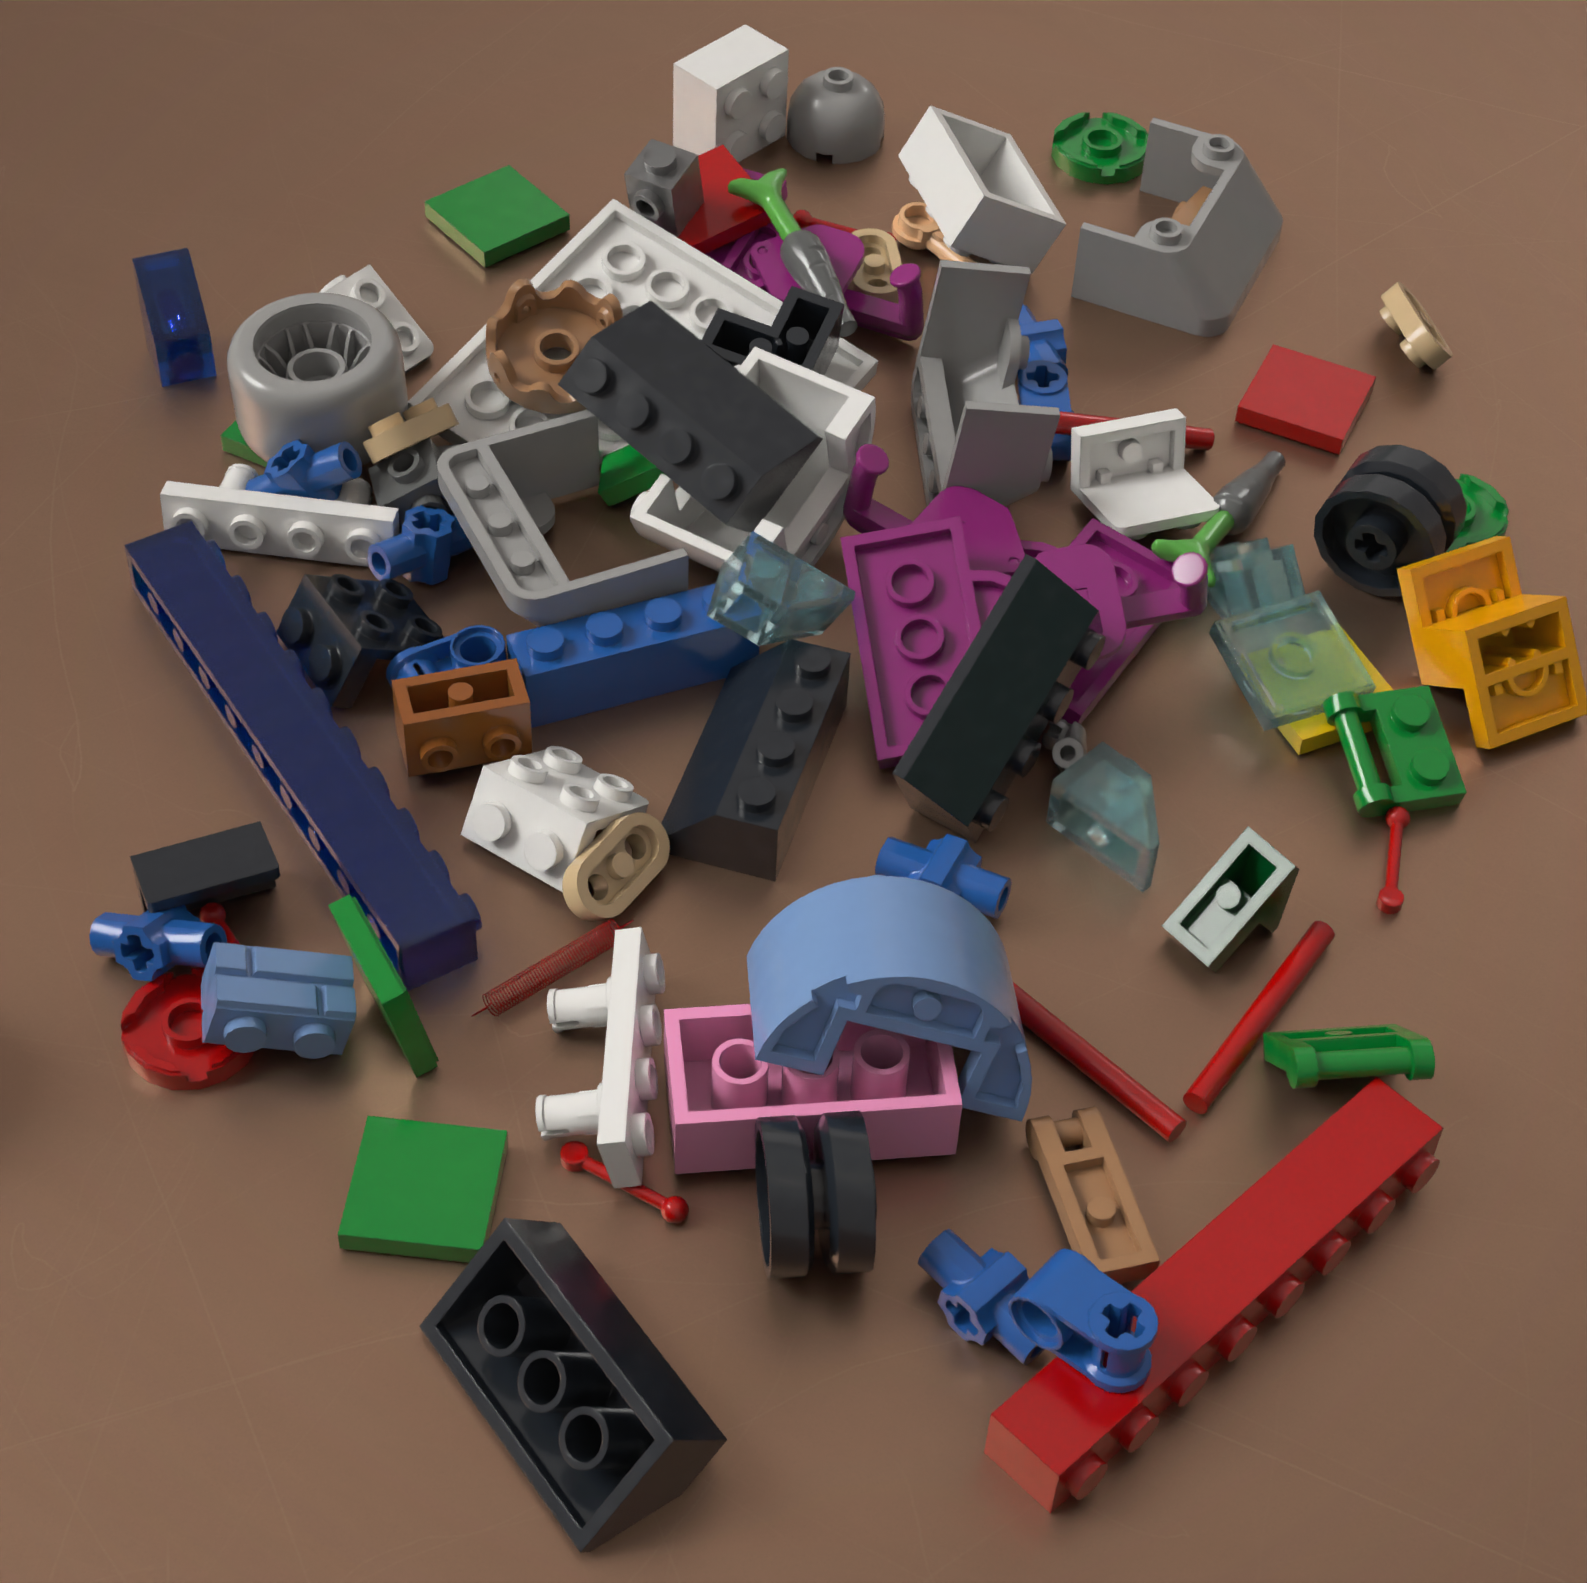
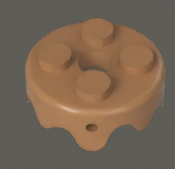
M522 278L515 281L509 287L502 306L497 313L488 318L486 325V360L489 373L498 389L513 402L526 409L540 413L561 415L586 410L582 404L561 388L558 383L590 338L623 318L620 302L611 293L602 299L597 298L574 280H566L560 287L547 292L536 290L529 279ZM560 347L568 350L571 355L563 360H552L545 357L542 353L549 348Z

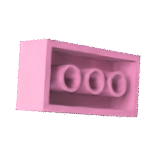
M750 1004L664 1009V1068L675 1174L755 1169V1125L757 1118L795 1115L802 1124L806 1133L810 1160H813L814 1128L822 1114L860 1110L865 1121L871 1160L956 1154L963 1104L951 1045L847 1021L824 1074L819 1075L755 1060Z

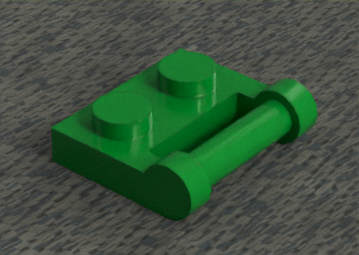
M1429 685L1358 695L1353 691H1344L1328 697L1323 702L1322 707L1327 722L1330 725L1336 726L1357 789L1353 794V800L1361 817L1383 816L1394 806H1401L1410 812L1461 803L1467 791ZM1363 722H1370L1392 786L1381 783L1361 724Z
M1396 1024L1263 1033L1264 1060L1286 1071V1077H1288L1290 1086L1293 1089L1316 1087L1318 1080L1405 1074L1409 1081L1432 1079L1435 1072V1054L1431 1041L1425 1036Z

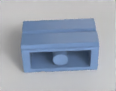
M219 942L213 943L201 981V1010H203L202 1043L226 1045L230 1050L240 1053H249L260 1048L295 1051L299 1056L308 1059L323 1058L330 1054L342 1055L357 1013L355 988H353L352 956Z

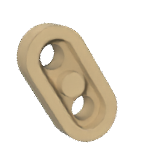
M865 228L852 232L862 241L865 258L849 285L850 290L899 304L897 288L891 285L889 279L893 270L902 265L896 240L889 233L879 229Z
M1398 281L1381 295L1385 306L1379 312L1398 335L1403 333L1406 339L1400 343V347L1416 367L1420 369L1427 364L1433 370H1436L1453 356L1432 319L1407 287Z
M430 398L403 411L402 414L406 420L405 422L400 412H397L370 425L368 429L372 438L363 442V445L372 463L375 464L427 438L431 439L457 426L459 423L449 403L438 407L434 398Z
M643 812L632 813L613 820L565 871L562 891L569 909L580 919L589 922L612 918L622 913L664 868L668 861L670 844L663 825L652 815ZM625 841L630 844L632 855L626 852ZM588 881L591 883L594 890L593 897L591 896L588 889Z

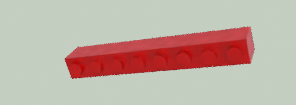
M1378 1077L1374 1078L1131 1291L1144 1298L1154 1308L1158 1317L1157 1337L1149 1348L1152 1355L1151 1371L1143 1385L1136 1390L1125 1393L1108 1392L1097 1387L1089 1378L1057 1356L991 1413L984 1453L1050 1514L1071 1495L1077 1500L1086 1497L1104 1477L1108 1469L1107 1462L1122 1448L1132 1453L1141 1447L1157 1427L1159 1422L1158 1416L1169 1405L1175 1402L1179 1407H1182L1190 1402L1204 1386L1209 1376L1208 1370L1222 1357L1228 1362L1238 1358L1254 1339L1258 1329L1256 1326L1270 1313L1276 1318L1286 1314L1301 1296L1305 1287L1304 1282L1316 1271L1323 1276L1329 1274L1347 1254L1351 1245L1350 1240L1362 1229L1368 1234L1375 1232L1393 1211L1396 1204L1395 1199L1406 1189L1415 1194L1428 1183L1440 1163V1160L1434 1154L1443 1127ZM1135 1316L1133 1317L1131 1331H1133L1134 1333L1137 1323V1318ZM1105 1351L1104 1362H1103L1104 1368L1107 1367L1108 1354H1109V1353L1106 1352V1351Z

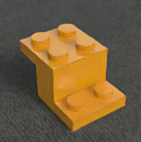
M1494 536L1397 569L1421 684L1464 689L1477 748L1492 749L1587 715V695L1566 596L1522 594L1510 536Z

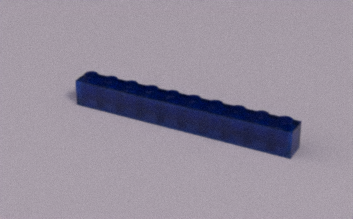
M189 521L124 545L132 589L342 898L349 894L352 898L356 897L407 991L478 960L476 931L482 928V921L474 901L467 893L458 895L451 885L450 875L441 855L436 850L428 852L420 841L417 825L410 812L405 807L397 809L390 799L387 783L380 770L376 766L368 768L363 762L359 745L352 731L347 726L338 727L333 720L332 710L324 692L319 687L311 689L308 685L298 656L291 648L283 650L278 643L275 627L265 611L260 613L255 611L243 579L239 575L231 577L226 570L224 557L217 543L213 539L205 541L193 522Z

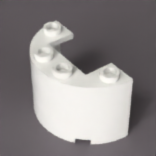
M754 347L744 362L734 367L822 437L821 443L752 534L725 525L680 486L675 491L672 480L662 473L648 492L644 491L637 497L631 509L630 521L641 537L672 551L684 548L689 555V559L733 579L739 578L742 583L766 594L773 595L776 586L788 590L799 582L817 563L839 530L845 518L843 515V505L850 475L856 462V453L864 444H872L876 403L874 396L758 347Z

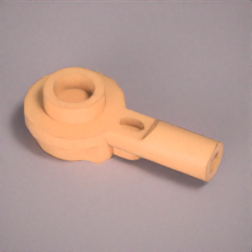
M908 203L894 217L891 228L893 236L907 248L913 250L927 248L940 260L977 263L970 256H961L946 246L943 241L944 235L939 226L926 212L925 208L927 205L925 203Z

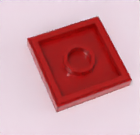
M723 144L698 155L704 203L677 238L706 254L772 223L761 206L728 192V184L732 180L739 178L753 179Z
M1273 344L1237 407L1235 421L1340 455L1373 392L1376 376Z

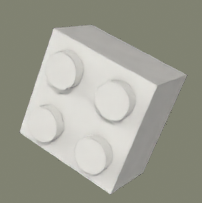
M745 24L673 63V146L701 155L723 144L737 162H740L785 136L789 49Z

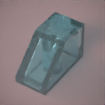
M1102 741L1053 779L1046 823L1141 892H1144L1152 884L1160 844L1152 777L1134 760L1124 757Z

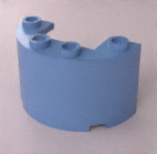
M872 875L849 879L819 888L788 905L762 929L746 956L755 1060L823 1075L847 1021L971 1050L958 1077L963 1104L962 1108L1022 1122L1031 1095L1032 1074L1009 962L1004 945L995 928L970 902L952 891L922 880Z

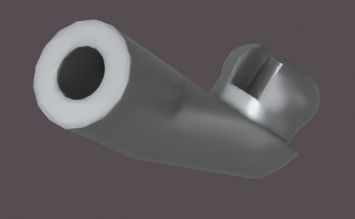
M1062 718L1056 724L1050 721L1049 730L1047 733L1044 732L1042 743L1045 748L1052 750L1053 760L1061 774L1070 777L1076 776L1083 771L1087 763L1086 731L1076 721L1073 724L1068 723Z

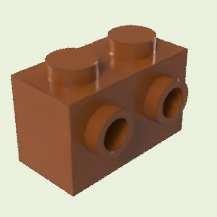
M516 658L391 680L396 731L408 777L511 759L514 755L533 753L530 701Z

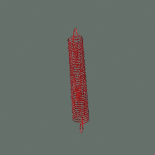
M609 919V921L590 930V932L585 933L582 937L563 946L560 950L558 949L555 953L541 959V961L533 964V966L519 972V974L511 977L508 981L483 994L482 999L486 1007L471 1017L486 1009L494 1016H499L505 1011L510 1010L513 1006L518 1005L530 996L538 993V991L543 990L555 981L568 975V973L573 972L614 947V944H612V942L614 943V936L611 931L615 934V930L624 928L634 920L619 927L613 919ZM518 979L520 980V982H521L522 986L524 987L525 991L522 989L520 983L518 982ZM515 981L518 983V985H519V987L521 988L523 994H522L521 991L519 990V988H518V986L516 985ZM512 982L515 984V986H516L517 990L519 991L520 995L517 993V991H516V989L514 988ZM507 986L509 987V989H510L511 993L513 994L514 998L512 997V995L510 994L509 990L507 989ZM504 988L507 990V992H508V994L510 995L511 999L508 997V995H507V993L505 992ZM501 989L504 991L506 997L508 998V1001H507V999L505 998V996L503 995ZM496 993L498 994L499 998L501 999L503 1005L501 1004V1002L499 1001L498 997L496 996ZM493 995L496 997V999H497V1001L499 1002L500 1006L497 1004V1002H496V1000L494 999ZM490 996L493 998L494 1002L496 1003V1006L493 1004ZM491 1004L495 1007L498 1013L492 1008ZM489 1006H490V1008H491L495 1013H497L498 1015H495L493 1012H491V1010L489 1009Z

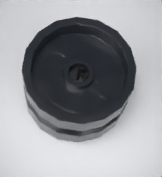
M1380 445L1358 456L1340 483L1315 515L1314 538L1321 557L1331 570L1354 588L1379 597L1402 596L1397 569L1446 553L1465 525L1467 505L1460 484L1446 466L1423 451L1404 445Z
M860 1110L822 1114L814 1128L813 1160H810L806 1133L795 1115L758 1117L755 1125L756 1196L761 1250L767 1279L805 1277L814 1262L815 1230H818L824 1262L833 1275L871 1272L874 1268L876 1255V1184L867 1130Z

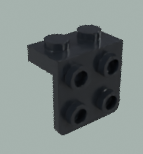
M304 574L276 631V634L330 706L339 708H352L377 659L392 660L398 653L408 648L422 646L444 638L441 627L429 619L413 599L412 591L404 584L387 578L381 581L354 579L344 574H334L332 577Z

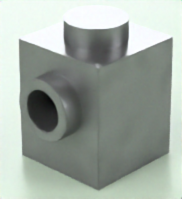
M651 139L624 173L630 209L674 236L678 237L704 203L698 154Z

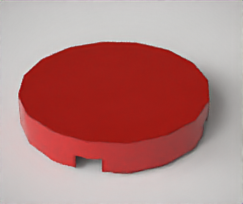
M191 968L192 974L174 977L173 971L159 976L137 990L122 1012L121 1042L130 1067L148 1083L170 1090H201L228 1080L248 1064L255 1052L240 1053L230 1050L226 1045L202 1043L203 1010H201V981L205 968Z

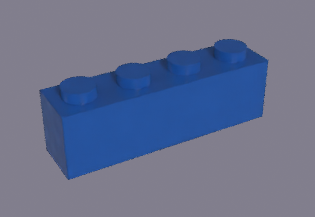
M735 578L506 635L508 660L517 659L530 701L531 728L727 678L732 667L759 655L761 617L740 579Z

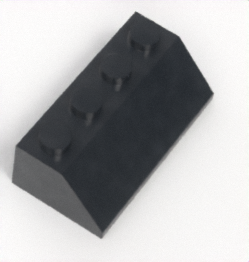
M651 300L592 336L558 383L561 388L725 525L751 534L760 521L766 517L823 440L822 437Z
M1027 554L1022 559L892 773L911 809L975 844L984 829L992 831L1001 821L1009 803V798L1004 795L1017 775L1025 777L1034 766L1041 751V743L1037 742L1049 721L1056 724L1064 716L1074 694V690L1069 687L1081 668L1086 670L1092 668L1100 656L1106 641V637L1102 635L1103 627L1099 610L1041 562Z
M790 639L730 669L661 823L669 838V855L776 881L847 706L851 653Z
M504 1218L419 1326L580 1553L591 1552L682 1495L727 1441L724 1434L561 1223Z

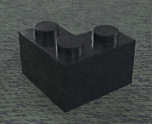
M791 286L772 326L718 308L702 341L733 366L741 365L752 349L758 347L825 375L839 345L844 304Z

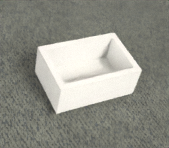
M930 105L898 155L909 174V182L919 191L927 205L925 208L926 212L936 221L943 233L944 243L949 249L961 256L968 257L970 254L988 259L992 264L1029 267L1032 274L1066 226L1064 219L1011 134Z

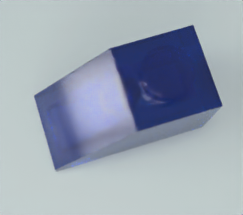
M188 248L133 258L132 262L146 344L162 387L216 376L210 330Z

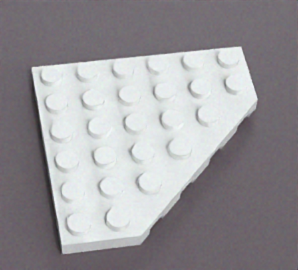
M612 199L531 279L534 288L540 292L555 290L564 281L574 280L597 298L602 299L611 293L620 302L623 317L651 300L701 340L718 308L772 326L783 304L779 299L615 199ZM486 325L408 401V409L430 398H434L438 407L449 403L459 424L439 434V436L453 445L472 442L573 414H546L526 409L510 400L498 389L489 373L486 360ZM840 337L836 353L824 376L861 391L876 375L878 360ZM560 347L549 348L542 353L545 357L552 360H563L571 355L568 350ZM598 419L599 464H602L603 456L629 444Z

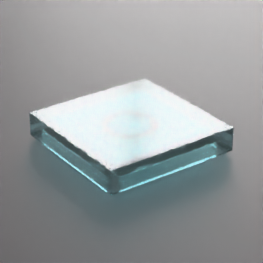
M1320 591L1214 621L1209 634L1264 731L1324 713L1323 702L1336 693L1353 691L1358 695L1373 693L1376 688Z

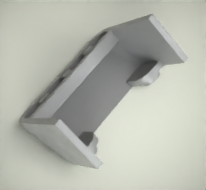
M1153 118L1149 127L1140 191L1180 203L1182 201L1187 202L1202 186L1212 190L1190 226L1181 224L1172 218H1158L1144 224L1136 236L1132 237L1084 222L1080 228L1071 297L1197 336L1212 337L1224 333L1229 328L1276 247L1283 224L1281 213L1240 145L1226 135L1209 134Z
M940 260L911 384V410L926 507L942 490L953 486L975 489L1006 507L1035 493L1041 481L1047 482L1050 478L1053 461L1051 446L1060 418L1059 408L1019 405L1015 388L1018 369H1026L1030 352L1028 336L1021 335L1019 315L1031 275L1029 267Z
M589 410L457 445L444 451L438 458L439 488L505 604L514 613L536 626L541 627L688 590L689 555L684 548L569 581L542 536L553 527L555 522V507L551 499L599 486L598 418Z

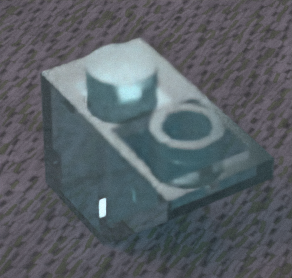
M751 531L721 566L706 616L761 646L790 639L821 635L854 600L856 592L756 532Z
M1268 537L1243 543L1238 541L1215 547L1210 553L1211 566L1216 582L1213 588H1208L1207 601L1230 631L1260 629L1310 614L1293 544L1270 547Z

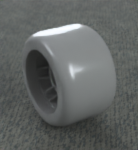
M305 293L282 298L262 307L248 317L239 326L231 340L227 354V370L236 421L244 441L256 455L266 462L275 456L283 445L300 439L303 444H308L315 453L344 441L349 442L358 452L362 465H365L371 461L363 445V442L372 438L368 427L397 412H400L404 422L406 421L402 412L408 409V395L400 339L395 328L385 315L361 300L334 293Z

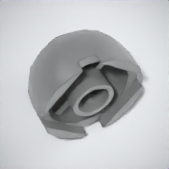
M832 67L805 78L790 97L787 114L786 138L795 151L815 161L817 153L833 155L832 164H847L862 161L879 150L881 138H884L885 111L884 102L873 83L843 67Z

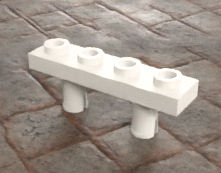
M233 464L227 469L219 487L166 481L160 493L165 542L369 567L367 561L368 548L372 544L400 534L398 508L371 505L373 497H371L372 488L368 482L361 478L343 483L339 498L333 501L245 490L248 480L258 477V473L249 465Z
M642 927L615 930L612 973L606 983L560 990L554 988L548 991L547 1013L555 1033L562 1032L563 1030L607 1026L602 1083H599L595 1090L551 1096L546 1094L538 1095L535 1106L537 1128L541 1132V1138L544 1141L558 1137L598 1134L597 1147L614 1189L642 1186L644 1156H650L654 1153V1129L650 1114L647 1112L648 1100L657 1099L658 1076L655 1062L651 1057V1047L660 1045L662 1040L661 1019L658 1007L655 1004V994H661L665 991V971L660 953H650Z

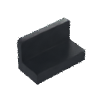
M261 821L130 856L143 912L148 910L150 913H157L185 905L187 910L191 911L201 908L207 903H219L276 887L275 880L281 875L279 864Z

